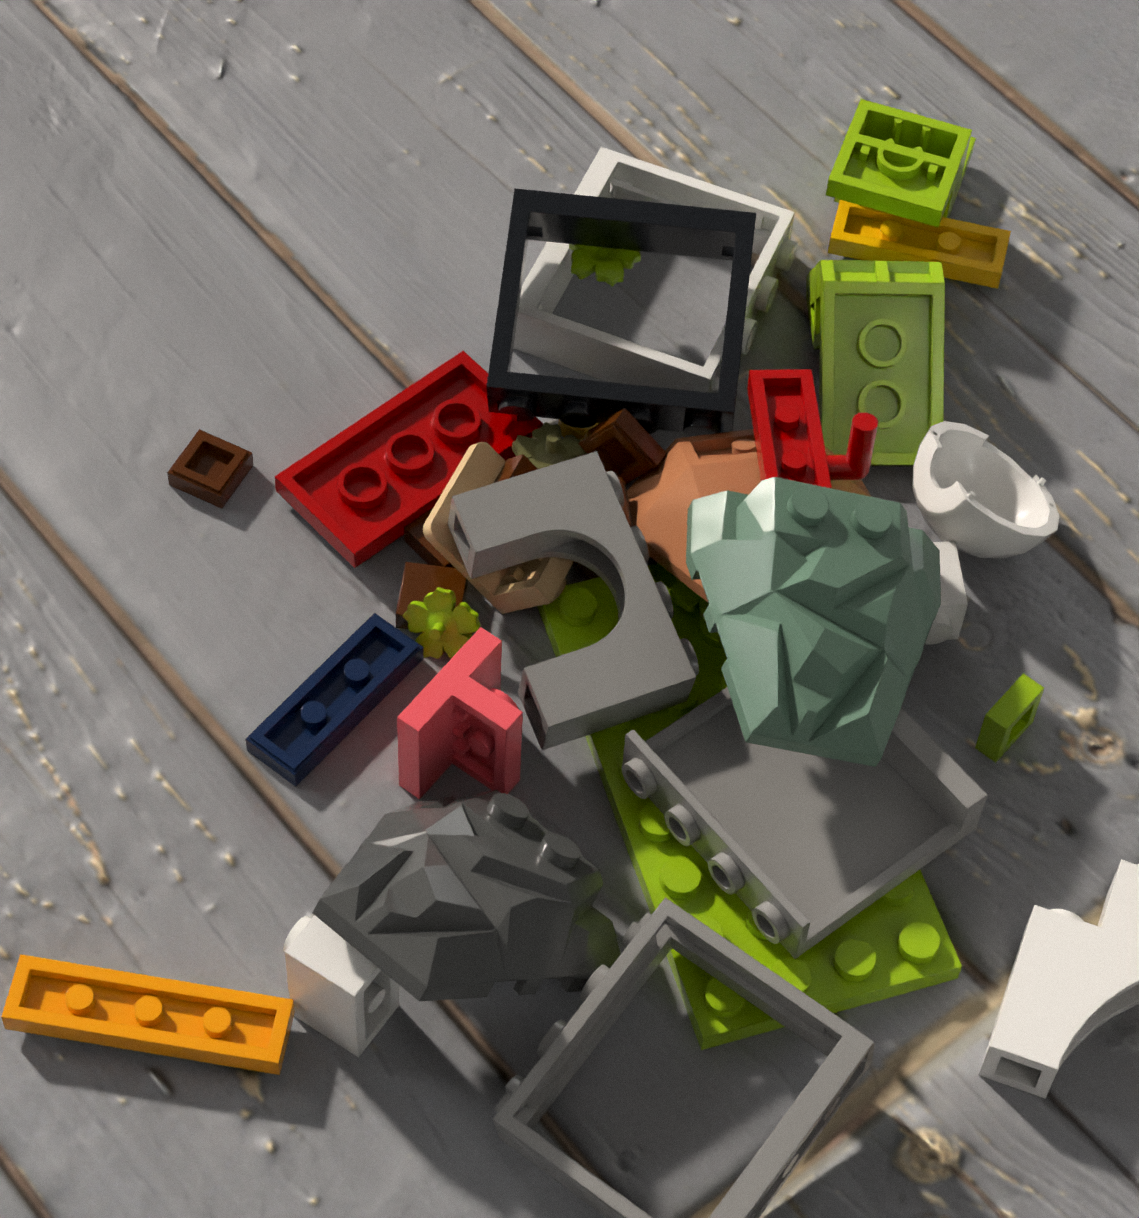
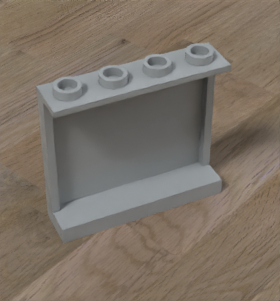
M727 687L647 741H644L634 729L625 735L622 774L630 789L641 799L649 798L664 814L666 825L675 839L684 846L692 845L708 863L709 872L716 884L727 894L732 895L735 893L752 911L753 920L763 936L774 944L780 942L794 959L798 958L974 831L978 826L987 798L985 791L902 707L883 756L876 767L746 743Z

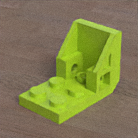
M820 260L806 276V302L814 350H820L819 416L824 445L835 455H846L853 417L858 413H870L878 420L871 466L913 467L919 445L930 427L944 421L945 280L942 263L924 261Z

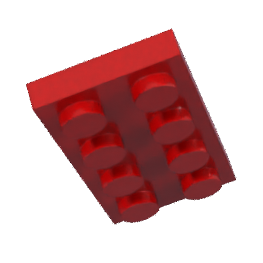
M462 351L275 476L276 492L342 557L356 568L404 535V527L435 506L471 445L486 442L506 461L516 456L512 450V443L516 441L517 436L521 435L532 438V431L541 428L543 423L537 417L530 421H517V415L489 412L486 388L488 373L467 353Z

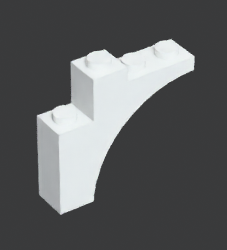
M1121 859L1108 890L1098 926L1084 922L1078 915L1067 910H1049L1034 905L1016 955L979 1076L1046 1099L1057 1072L1073 1050L1099 1026L1112 1017L1139 1004V864Z

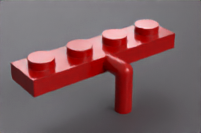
M812 369L749 370L747 390L761 481L778 477L832 489L831 480H861L868 475L878 427V420L874 415L863 412L853 417L846 455H826Z

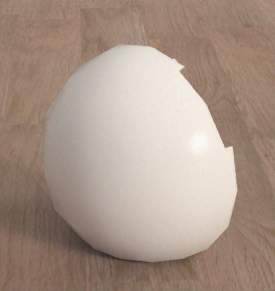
M948 421L931 426L918 448L913 465L912 488L917 506L924 520L943 542L955 541L958 551L979 558H1008L1026 553L1057 531L1060 516L1052 495L1044 485L1046 480L1043 477L1039 479L1036 474L1031 478L1012 458L987 442L986 440L989 435L965 424Z

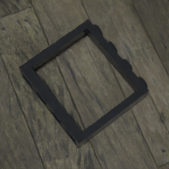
M514 188L486 386L489 412L517 415V421H530L534 417L560 419L562 423L571 427L589 428L626 408L649 434L655 433L657 430L683 432L687 437L701 434L732 432L756 213ZM528 240L733 261L718 394L510 372Z

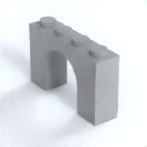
M597 451L454 495L451 500L448 526L470 579L533 559L558 557L573 560L594 571L606 583L614 596L618 610V623L607 636L588 647L523 669L518 695L541 750L687 702L696 675L699 673L698 660L693 646L687 638L679 639L671 621L674 616V610L670 594L663 582H654L646 564L649 560V553L643 533L636 525L630 527L622 510L624 494L620 481L613 471H605Z

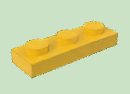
M840 200L830 236L828 253L868 261L941 262L944 278L998 289L1011 231L942 217L939 227Z

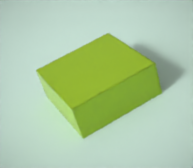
M1023 673L985 714L975 749L996 763L1033 723L1044 687Z

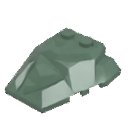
M772 477L762 480L749 495L726 490L692 500L687 514L686 564L691 580L701 579L709 603L703 616L709 633H719L727 657L721 670L745 742L876 767L883 756L906 696L909 683L941 605L940 550L923 530L908 527L907 510L899 502L793 480Z

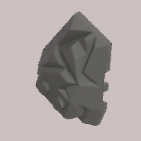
M498 790L463 796L458 799L452 796L420 801L384 814L371 834L360 845L358 851L321 896L312 912L418 1001L483 998L488 996L495 982L517 981L513 989L518 995L536 994L543 979H557L562 983L561 987L566 992L582 991L584 985L598 967L604 964L611 968L621 955L613 921L592 906L603 886L600 870L581 856L580 848L572 840L549 831L530 816L528 807L522 801Z

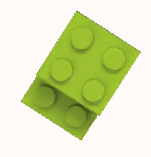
M860 99L829 176L826 196L833 197L834 202L837 203L840 200L939 227L942 217L949 218L971 159L976 138L971 137L972 129Z

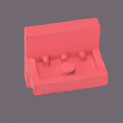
M482 627L476 631L397 717L399 786L418 799L422 798L451 764H454L489 789L498 790L501 793L508 794L520 781L523 712L518 709L516 703L506 693L501 691L502 640Z

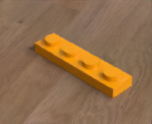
M20 954L1 1018L4 1028L7 1030L280 1075L295 1014L293 999Z

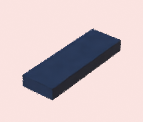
M374 613L245 739L247 751L296 787L424 659L423 647Z

